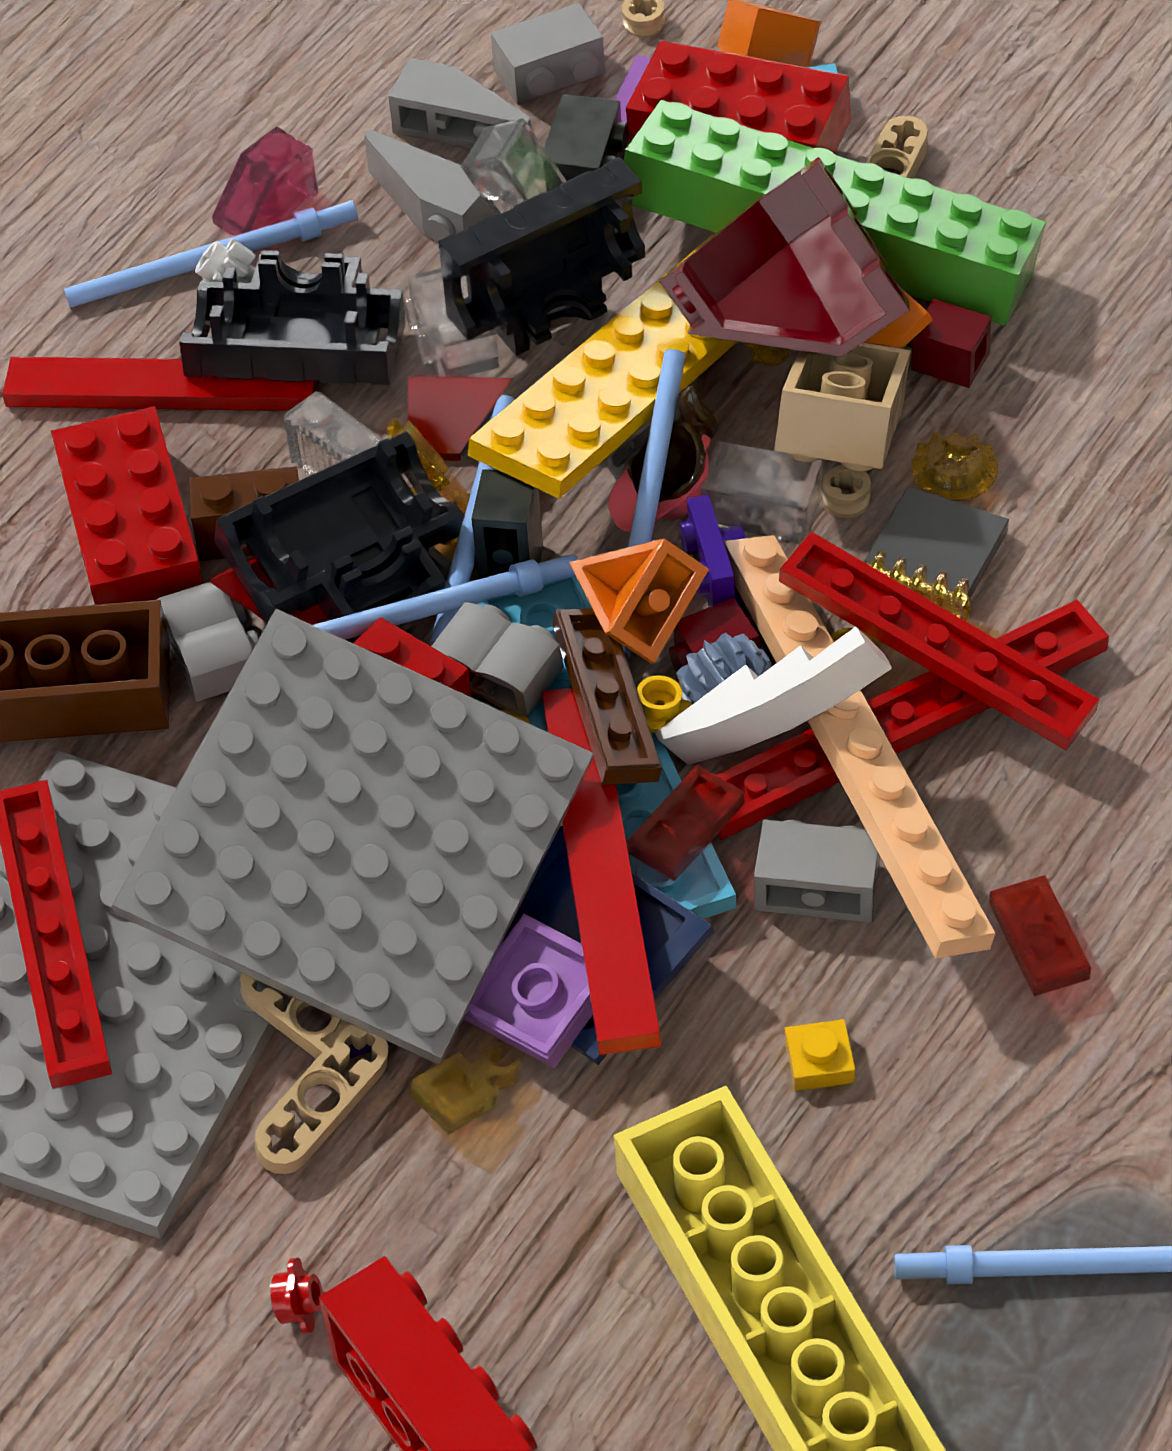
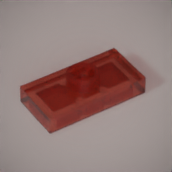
M696 765L627 840L628 854L676 881L745 804L744 791L701 766Z
M1045 875L990 891L989 905L1033 996L1090 980L1091 966Z

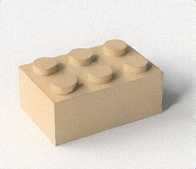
M869 343L860 344L843 357L799 350L782 389L774 451L788 453L790 458L802 462H813L818 459L841 462L844 467L855 471H868L872 468L882 469L903 409L911 350Z

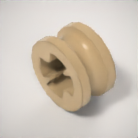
M625 0L622 4L623 26L625 30L632 35L640 37L655 35L662 31L666 22L663 0Z
M843 465L828 470L822 482V502L828 513L845 519L858 517L865 513L871 501V480L869 475L865 471L851 470ZM841 489H851L852 494H842Z

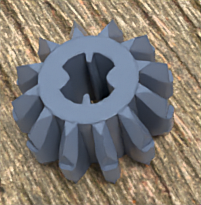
M725 632L714 643L710 644L704 640L703 648L699 652L687 654L688 664L681 667L676 674L682 689V699L690 701L693 705L744 665H747L760 676L771 668L772 663L763 649H759L755 642L750 640L744 633L732 638Z

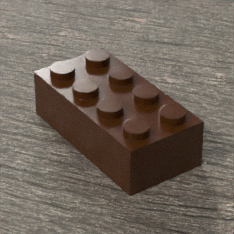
M161 600L0 613V742L169 729L170 639Z

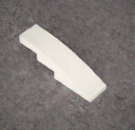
M854 627L814 658L803 647L799 646L760 676L747 665H744L655 732L662 744L687 765L740 751L791 730L843 702L892 669V666L884 653L857 627Z

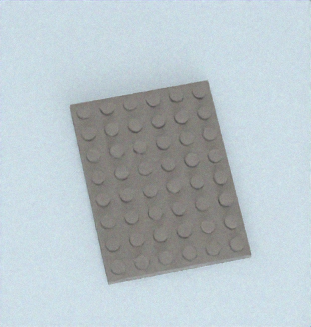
M57 751L39 781H48L112 1075L52 1089L46 1068L0 844V1184L161 1239L276 1028L250 1009L243 1001L240 992L241 972L113 913L112 904L169 803L176 787ZM256 980L257 991L262 992L267 987L273 988ZM273 988L283 996V1009L281 1011L285 1012L291 999Z

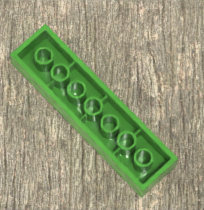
M660 100L625 150L624 162L642 181V194L632 197V206L716 233L759 198L817 157H820L857 212L855 217L869 233L887 263L885 266L886 270L906 293L930 302L936 299L991 316L992 322L1004 326L1007 325L1034 272L1046 221L1033 218L1021 210L1001 208L982 202L979 198L970 194H957L932 186L923 179L903 177L884 171L875 164L859 163L835 155L830 150L805 146L787 140L780 134L764 133L739 125L730 118L710 116L692 110L687 105L677 102L669 103Z

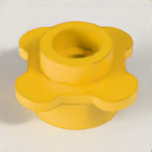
M657 675L642 680L637 687V693L651 733L660 730L692 705L690 701L682 699L680 685L674 679L667 676Z

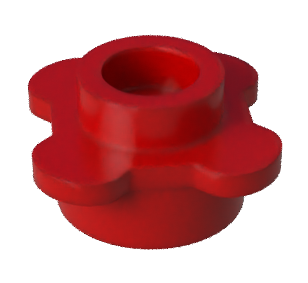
M291 1258L287 1264L288 1272L276 1273L272 1278L270 1287L272 1308L277 1320L281 1324L299 1322L300 1329L304 1334L311 1333L315 1328L313 1314L322 1310L319 1296L323 1294L322 1286L315 1274L308 1275L305 1272L299 1258Z

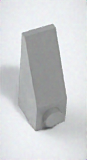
M413 58L408 59L388 96L393 133L531 161L534 155L531 117L454 66Z
M369 129L364 134L369 173L424 236L438 242L440 239L453 233L456 235L467 230L469 226L498 213L495 178Z

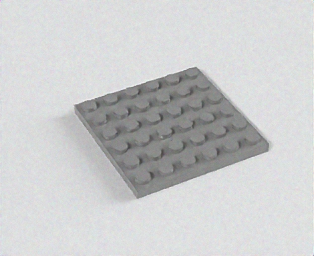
M275 609L112 904L113 913L441 1065L592 763L594 753Z

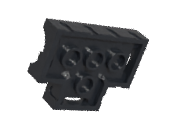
M618 157L605 163L603 167L591 172L590 170L560 184L556 189L542 192L514 205V208L506 212H499L469 226L467 230L456 235L453 233L438 240L447 317L467 341L495 328L498 336L515 356H518L530 350L531 340L537 346L552 339V333L549 330L551 328L550 321L562 317H578L591 321L604 315L607 312V306L603 302H606L607 298L606 294L602 291V277L616 272L623 281H626L633 277L632 263L646 257L645 244L638 233L631 207L632 197L642 194V181ZM466 276L468 297L463 298L461 277Z
M262 250L251 283H238L236 267H225L222 276L223 282L200 281L197 288L196 314L192 332L182 333L179 341L184 376L192 377L206 375L217 376V378H268V380L304 382L305 380H316L324 383L356 384V382L371 383V385H390L406 324L403 289L370 288L369 273H362L361 257H343L341 253H325L324 262H322L321 266L322 273L310 274L297 271L286 265L280 258V251ZM211 327V337H207ZM381 328L388 329L385 342L378 341Z
M405 431L390 439L386 438L369 449L274 493L254 499L252 503L217 518L214 542L267 623L275 609L291 615L299 610L303 612L316 605H319L327 619L333 620L366 611L408 590L411 594L403 600L444 589L446 579L427 552L429 548L439 543L445 544L459 537L464 514L456 502H449L434 488L424 471L416 443L410 434ZM404 473L408 481L411 483V485L417 492L416 495H414V493L412 492V490L410 489V487L408 486V484L406 483L401 474ZM248 547L273 587H268L255 574L243 553V548ZM360 636L346 639V641L354 643Z

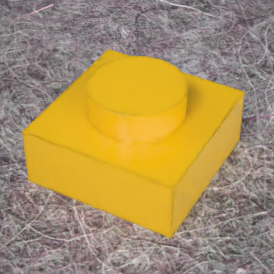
M845 1019L784 1027L785 1045L794 1091L855 1083V1066Z

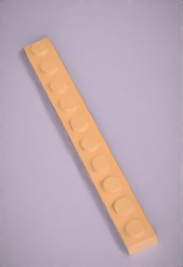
M775 535L724 541L734 574V585L776 663L799 646L803 647L814 658L834 643L811 600L779 582L780 568L788 559ZM861 690L843 702L809 719L808 723L935 959L990 950L995 931Z

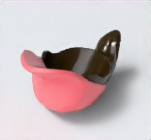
M688 386L678 399L681 419L673 422L655 521L659 518L677 520L688 514L687 498L702 496L707 487L709 458L706 449L716 435L717 421L709 408L701 402L694 386ZM648 437L643 442L638 453L629 459L627 468L612 487L608 499V509L614 523L618 528L626 532H631Z

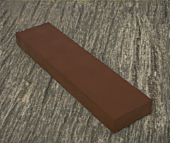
M592 608L555 610L552 625L560 645L561 654L588 741L594 753L593 757L602 785L659 782L662 766L622 644L604 632Z

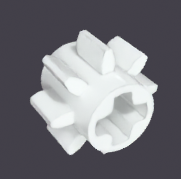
M233 238L227 247L215 241L201 257L196 266L195 273L203 277V281L223 282L222 276L225 267H236L238 283H251L255 267L250 263L255 258V254Z

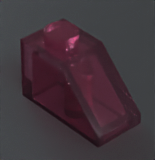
M275 127L241 152L212 214L213 224L234 237L280 222L317 194L318 186L312 148L281 128Z

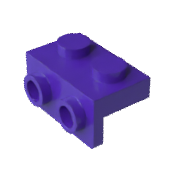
M709 494L687 498L688 521L680 523L683 549L688 555L693 554L695 560L709 568L696 591L698 596L705 595L709 607L734 597L745 616H751L734 585V574L724 545V541L745 539L746 536L743 528L736 525L719 529Z

